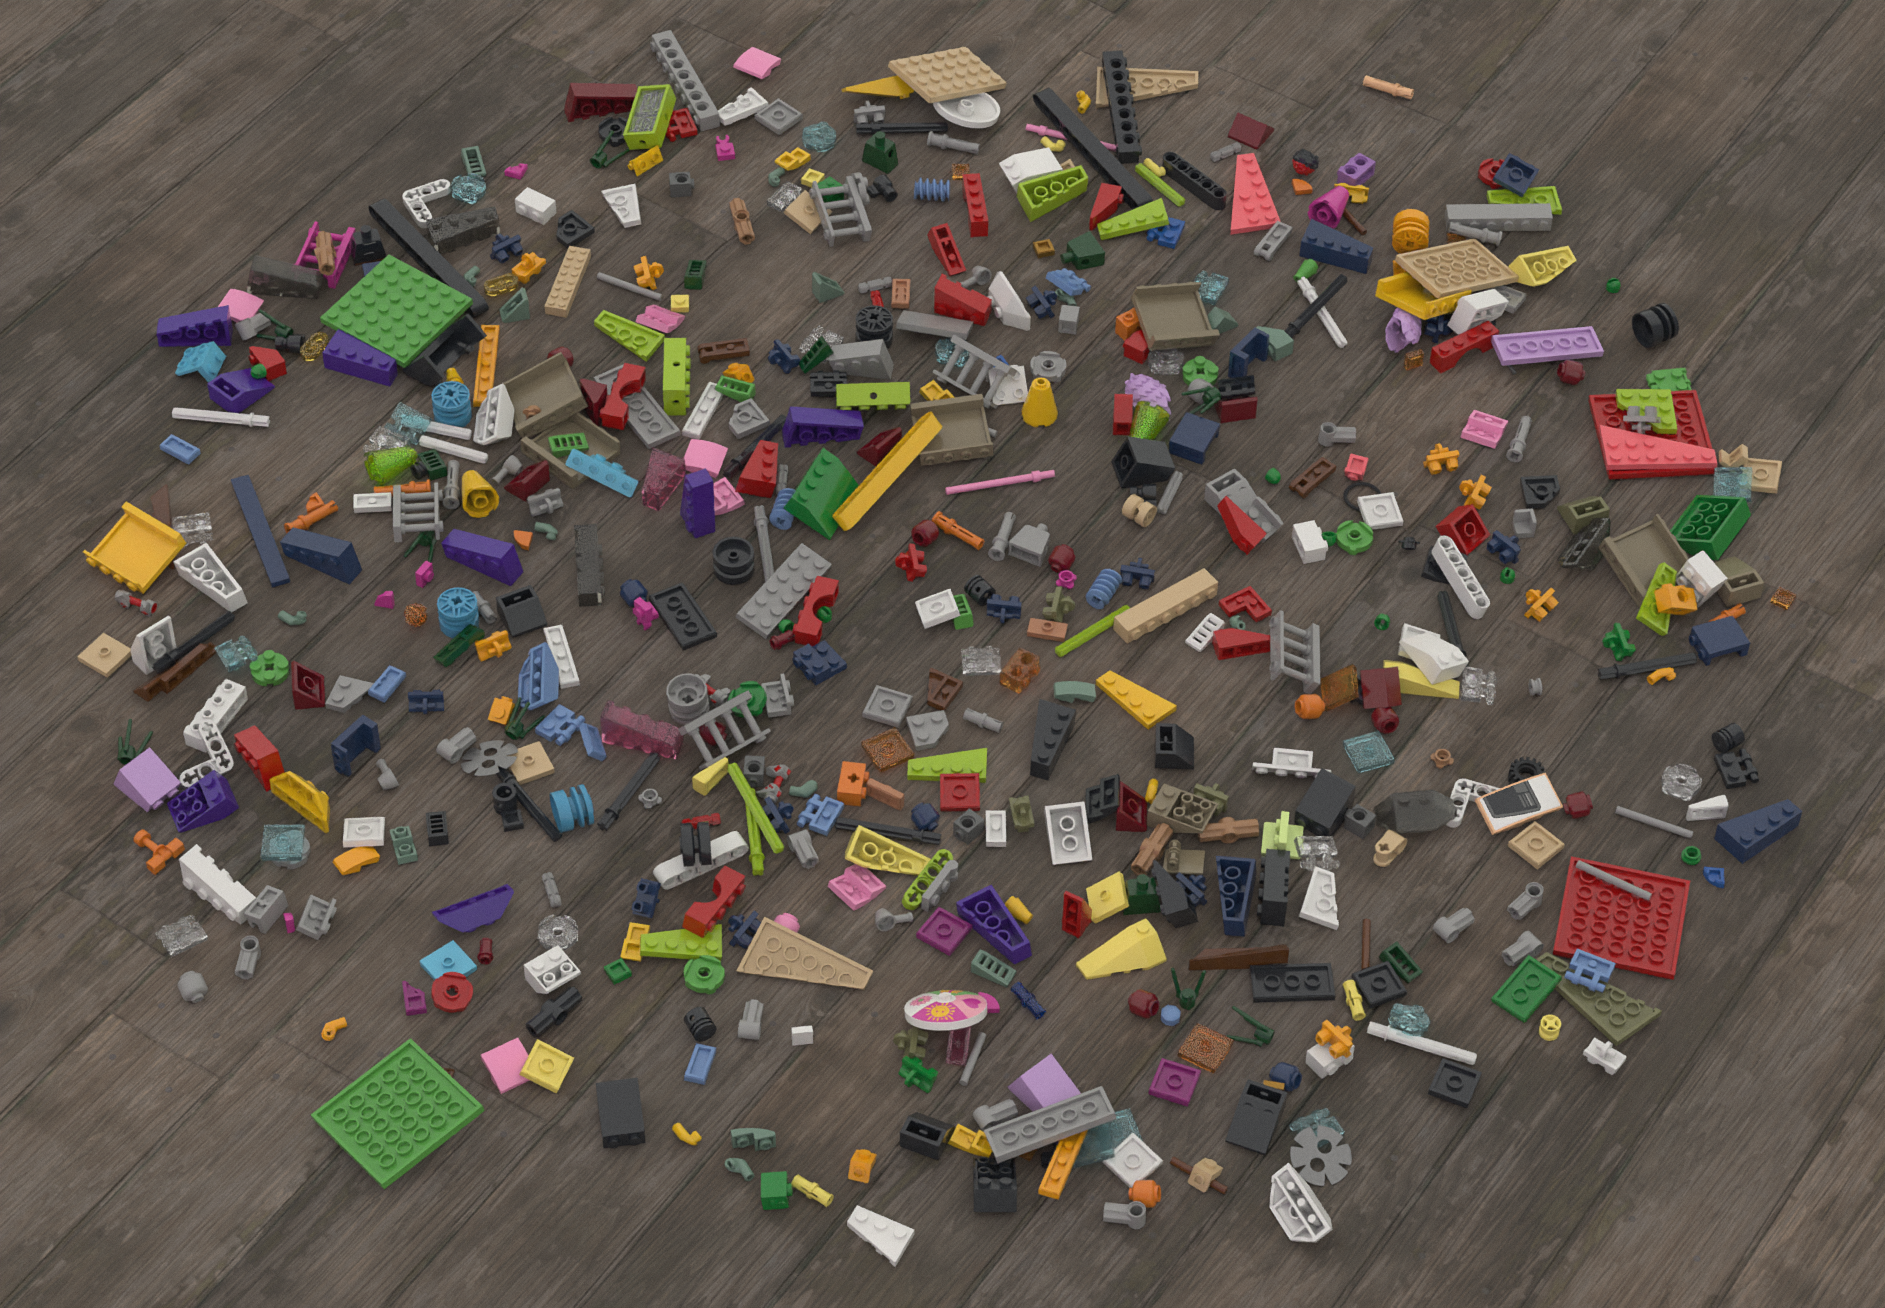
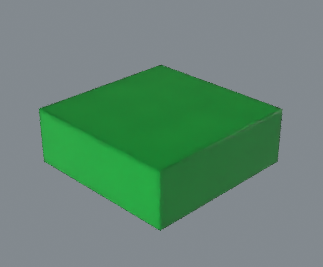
M622 958L604 966V972L614 985L632 976L631 970Z

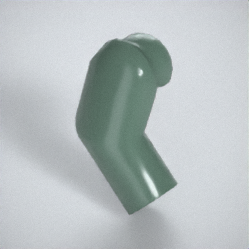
M780 166L769 173L768 181L771 186L776 187L779 185V177L785 174L784 168Z
M473 266L463 275V278L472 287L477 282L475 276L480 273V269L477 266Z
M1060 288L1055 291L1058 300L1067 303L1069 306H1077L1074 296H1070Z
M540 522L535 523V531L547 533L546 538L548 540H556L558 531L552 525Z
M284 610L278 614V618L290 626L304 624L307 620V614L304 611H298L295 616L290 615Z
M1236 615L1230 618L1229 624L1231 628L1245 629V623L1239 619L1241 616Z
M739 1158L726 1159L725 1167L729 1171L741 1173L745 1181H750L754 1178L755 1175L745 1160Z

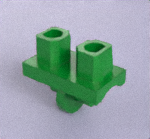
M1614 623L1613 630L1606 633V637L1602 640L1603 646L1613 651L1616 661H1622L1625 656L1632 657L1636 651L1634 644L1627 643L1630 639V633L1628 630H1623L1620 623Z
M905 1056L902 1059V1066L898 1073L905 1078L904 1084L907 1087H911L914 1084L921 1090L929 1093L937 1079L938 1071L934 1068H924L922 1061L917 1057L911 1059Z

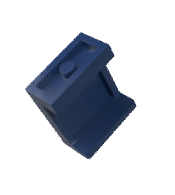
M1254 327L1230 351L1229 378L1247 376L1248 365L1255 358L1263 362L1267 360L1269 334Z
M1186 412L1169 441V453L1202 465L1214 437L1218 438L1220 423Z
M1734 616L1693 626L1689 635L1690 645L1694 646L1699 659L1706 666L1710 665L1711 659L1736 651L1740 657L1748 654L1750 641Z
M362 715L331 743L334 768L338 773H343L349 777L352 774L350 763L366 748L374 753L381 749L378 724Z

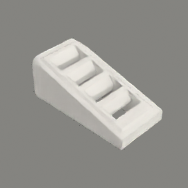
M1212 613L1208 614L1185 640V643L1198 652L1203 651L1212 642L1213 631L1224 629L1225 622Z
M1720 795L1689 805L1686 820L1725 818L1729 806L1726 796Z

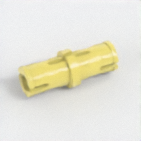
M1347 980L1343 983L1347 997L1346 1003L1350 1006L1353 1019L1359 1021L1366 1017L1362 1006V996L1358 994L1354 980Z
M799 1174L792 1180V1187L806 1194L807 1198H813L825 1207L829 1206L833 1201L834 1195L821 1189L817 1183H811Z

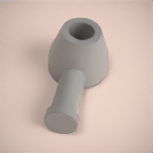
M975 266L972 270L973 277L960 283L962 284L961 287L965 289L975 283L984 285L991 279V271L983 266Z
M511 455L505 461L499 473L491 479L495 485H499L500 481L507 474L517 476L522 471L523 465L517 457Z
M379 759L376 762V766L381 770L382 774L377 780L382 789H392L399 786L394 774L386 765V761Z
M881 908L875 913V924L880 931H888L896 923L913 922L911 912L894 916L885 908Z

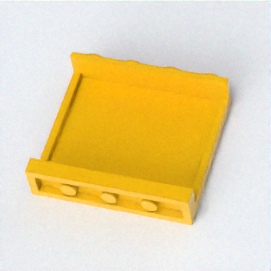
M1404 272L1378 280L1375 296L1426 320L1455 311L1458 306V300L1463 296L1471 295L1472 290L1438 299L1428 289L1424 288L1420 282L1414 279L1412 275Z
M126 501L122 506L125 512L122 518L91 553L86 550L83 553L89 565L92 567L98 566L105 575L111 574L120 584L124 582L133 592L137 590L144 594L186 545V542L180 533Z

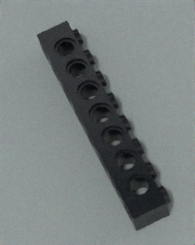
M1123 50L1102 52V68L1117 160L1121 164L1139 163L1142 147L1138 145L1140 143L1139 132L1136 133L1138 123L1137 120H1134L1136 112L1135 107H1132L1133 94L1130 95L1131 82H1128L1129 70L1125 68L1127 67V58L1123 56Z

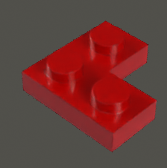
M1251 586L1219 600V606L1228 617H1232L1245 610L1255 622H1258L1272 614L1270 607Z

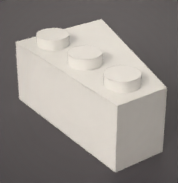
M1495 289L1463 296L1458 300V306L1447 326L1459 335L1483 322H1491L1502 316L1509 301Z

